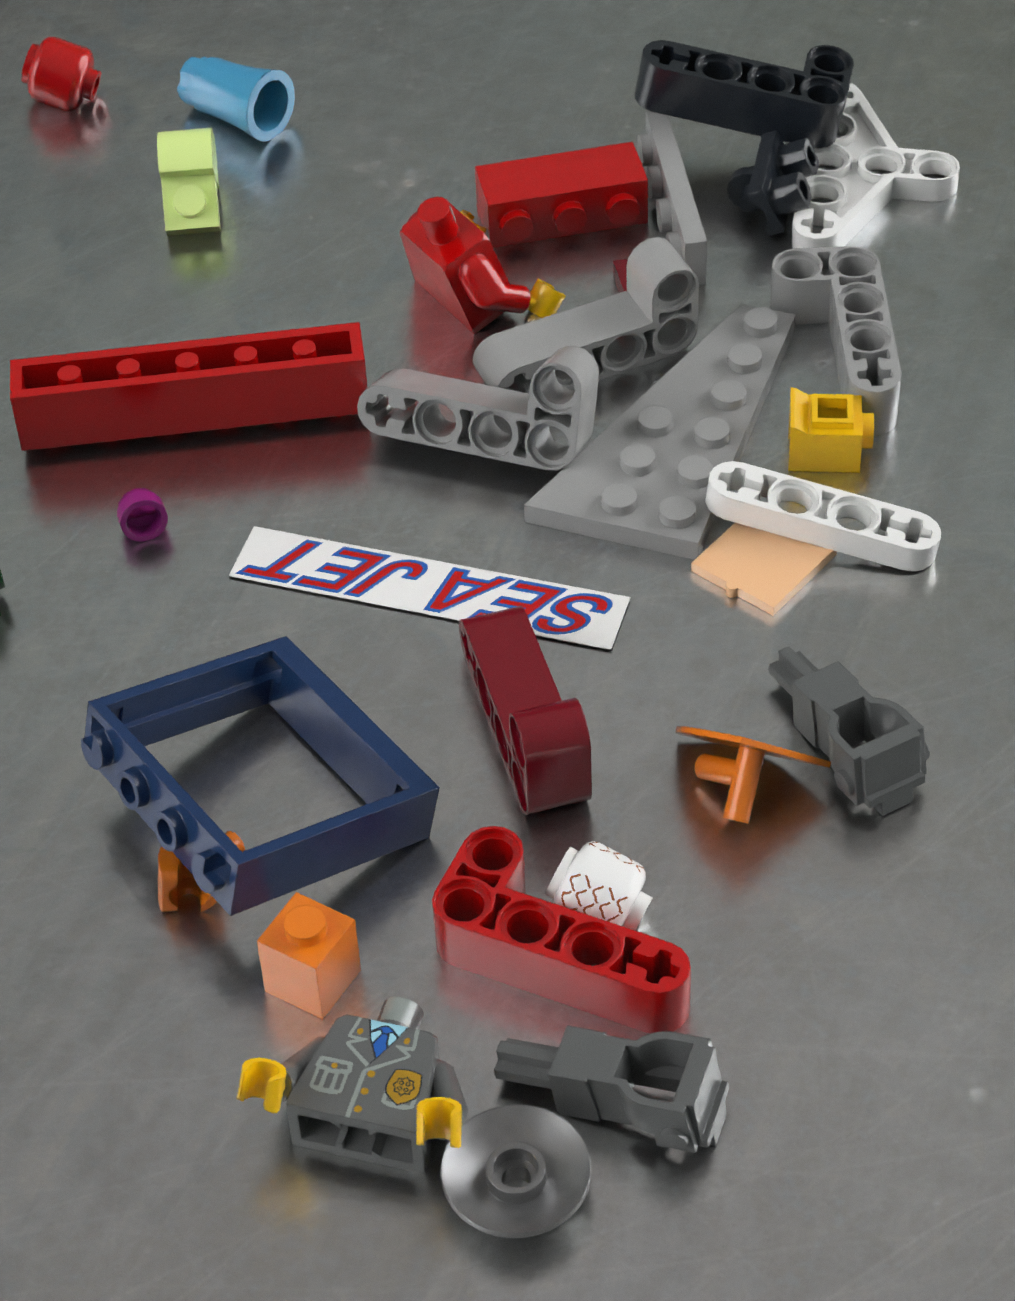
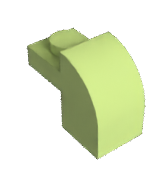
M212 127L158 132V169L161 177L167 236L221 231L217 193L219 180L215 137Z

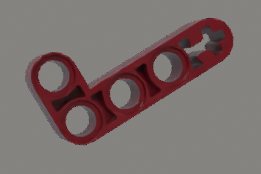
M517 606L461 619L459 621V633L464 657L524 814L530 815L590 800L592 798L591 742L583 709L577 698L562 701L524 608Z

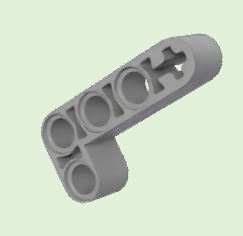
M661 237L649 238L636 246L628 257L627 291L516 326L485 338L477 346L473 354L474 368L486 385L529 393L533 374L558 349L565 346H578L587 350L594 357L598 365L599 380L674 356L691 345L697 334L699 301L697 275L667 239ZM555 370V376L563 387L570 390L575 389L574 382L567 373Z
M859 246L797 248L785 250L777 254L772 262L770 309L796 314L795 325L829 323L840 393L862 396V413H874V436L883 435L893 430L897 424L901 368L880 261L877 255L871 250Z
M565 346L558 349L533 374L529 393L405 368H394L382 375L361 394L357 404L358 416L362 424L370 432L380 436L543 470H560L566 467L591 439L599 370L594 357L587 350L578 346ZM555 370L567 373L574 382L575 390L563 387L555 376ZM439 404H443L452 410L456 422L447 420L441 414ZM494 415L503 417L509 423L512 434L506 433L497 427ZM549 427H556L565 433L569 445L558 443L552 437Z

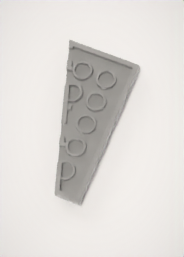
M740 304L524 504L525 523L695 560L700 555L716 518L705 503L710 472L715 466L723 462H740L795 332L796 314L775 311L766 307Z

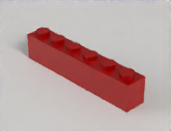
M360 322L10 360V401L22 451L45 448L53 449L63 446L114 442L117 440L153 436H170L180 433L271 423H286L325 417H342L358 414L357 404L359 397L368 388Z

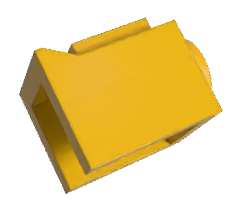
M795 387L790 388L788 471L860 473L862 449H873L874 413H862L861 395L806 394Z

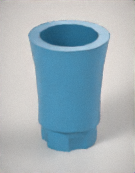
M191 57L180 70V82L177 91L184 103L194 106L199 112L219 118L238 127L259 141L266 142L272 140L285 129L291 118L295 102V91L291 78L284 71L245 66L217 57H202L200 59Z

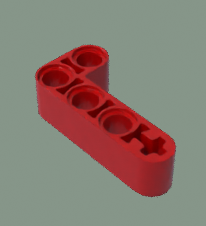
M498 826L482 827L472 832L464 840L432 898L437 952L445 962L645 1033L673 1032L683 1026L690 1012L691 965L689 957L682 948L671 942L525 894L522 841L516 833L507 828Z

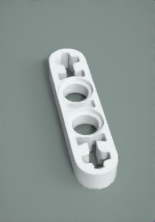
M723 462L715 466L709 475L705 503L715 516L906 571L924 570L931 566L936 558L941 540V529L934 519L921 512L743 462ZM730 489L738 490V493L730 492ZM760 496L766 497V502L760 501ZM786 501L796 502L803 505L808 511L800 514L789 513L782 510L778 504ZM842 518L856 519L861 521L867 528L858 531L849 530L842 527L837 520ZM878 531H886L885 536L879 535ZM906 539H912L917 541V543L908 542Z

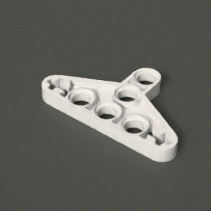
M850 83L837 134L842 137L836 138L835 142L829 147L813 148L818 157L819 166H833L838 169H818L816 175L805 177L810 186L811 200L825 198L833 200V202L818 203L811 201L808 209L794 212L792 249L845 246L892 199L928 202L950 199L956 194L958 189L959 161L946 152L898 148L861 90L856 85ZM872 170H885V171H890V172H892V173H889V174H876V173H871L870 171H872ZM937 174L945 176V178H929L923 175ZM813 225L823 226L822 232L818 234L813 233Z

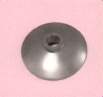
M521 1104L504 1105L483 1111L466 1121L462 1125L460 1148H451L449 1140L442 1157L441 1179L443 1190L450 1206L466 1223L490 1235L504 1238H525L553 1230L567 1221L578 1210L589 1190L591 1159L582 1136L563 1117L537 1106ZM521 1179L529 1183L521 1187L506 1185L509 1181Z

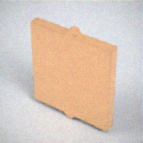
M734 523L691 563V572L726 590L727 597H739L774 616L837 555V551Z

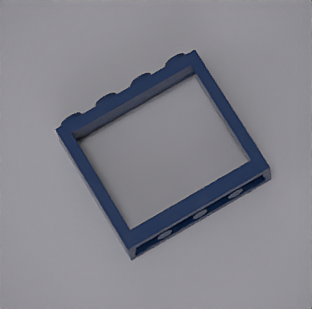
M287 636L88 701L85 735L81 739V748L87 763L93 769L99 770L118 791L125 806L139 814L155 832L162 847L175 854L193 874L200 889L205 893L211 894L230 916L430 837L440 787ZM270 704L367 804L242 852L145 746Z

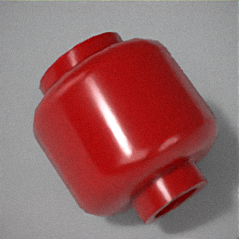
M48 37L40 45L35 43L31 45L21 74V81L28 84V92L32 99L65 111H73L78 108L84 98L92 101L101 80V71L94 69V57L90 49L57 37Z

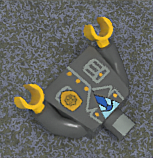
M395 996L384 1001L377 1021L348 1014L341 1016L335 1020L326 1036L317 1037L282 1063L267 1058H251L246 1060L242 1064L236 1097L237 1100L243 1102L245 1099L252 1097L264 1099V1110L273 1114L278 1113L281 1102L287 1100L286 1109L292 1145L420 1174H425L427 1171L433 1138L450 1140L451 1148L461 1147L462 1125L468 1114V1107L454 1067L439 1058L438 1038L431 1032L419 1030L424 1017L422 1008L409 999Z

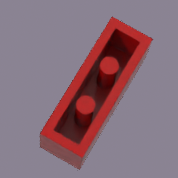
M633 141L475 166L477 211L482 226L487 229L485 235L490 240L493 248L648 223V178Z

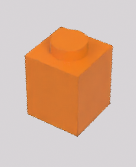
M298 892L293 895L257 940L265 992L322 1020L361 971L355 919Z

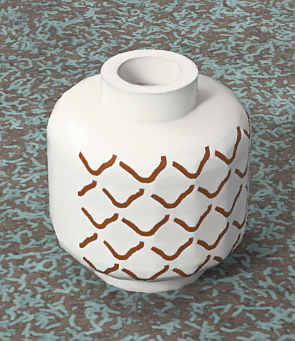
M595 841L588 842L580 851L569 847L545 895L554 899V904L635 931L653 898L641 891L646 880V872L643 866Z

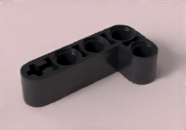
M665 40L652 41L644 47L635 88V100L644 109L655 113L756 136H762L764 133L777 130L783 142L790 143L807 138L813 148H826L832 145L837 138L848 96L854 61L851 55L842 48L832 45H819L809 50L804 69L800 71Z

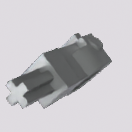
M790 647L779 650V660L769 664V674L792 696L794 726L815 748L819 747L829 757L831 767L835 771L836 785L856 806L865 803L869 808L874 807L882 816L912 803L913 788L925 783V774H927L926 760L930 756L929 747L925 741L924 727L899 704L887 699L872 697L859 685V680L839 661L818 669L800 651L795 652ZM862 741L866 742L865 744L858 746L854 749L851 747Z
M567 1025L559 1047L507 1038L506 1041H500L496 1050L498 1057L494 1068L496 1079L551 1089L558 1114L600 1122V1119L634 1125L644 1132L654 1134L657 1146L696 1153L698 1146L709 1147V1145L716 1146L727 1115L725 1100L729 1091V1083L721 1080L716 1050L712 1046L710 1038L677 1032H655L640 1037L637 1040L609 1036L602 1031ZM635 1085L676 1093L673 1102H667L641 1096L633 1088Z

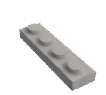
M652 111L646 112V134H639L637 136V148L642 166H648L646 175L648 178L650 199L658 198L656 200V216L659 231H668L666 239L697 275L699 286L706 285L707 239L669 115Z

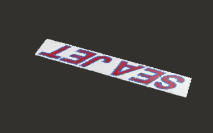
M256 526L253 527L229 574L230 577L458 621L522 606L528 616L535 636L611 650L631 598Z

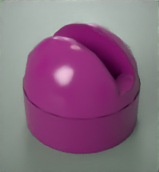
M137 488L125 493L118 502L117 518L122 532L128 538L134 541H149L158 537L165 530L168 523V514L161 498L156 493L146 488Z

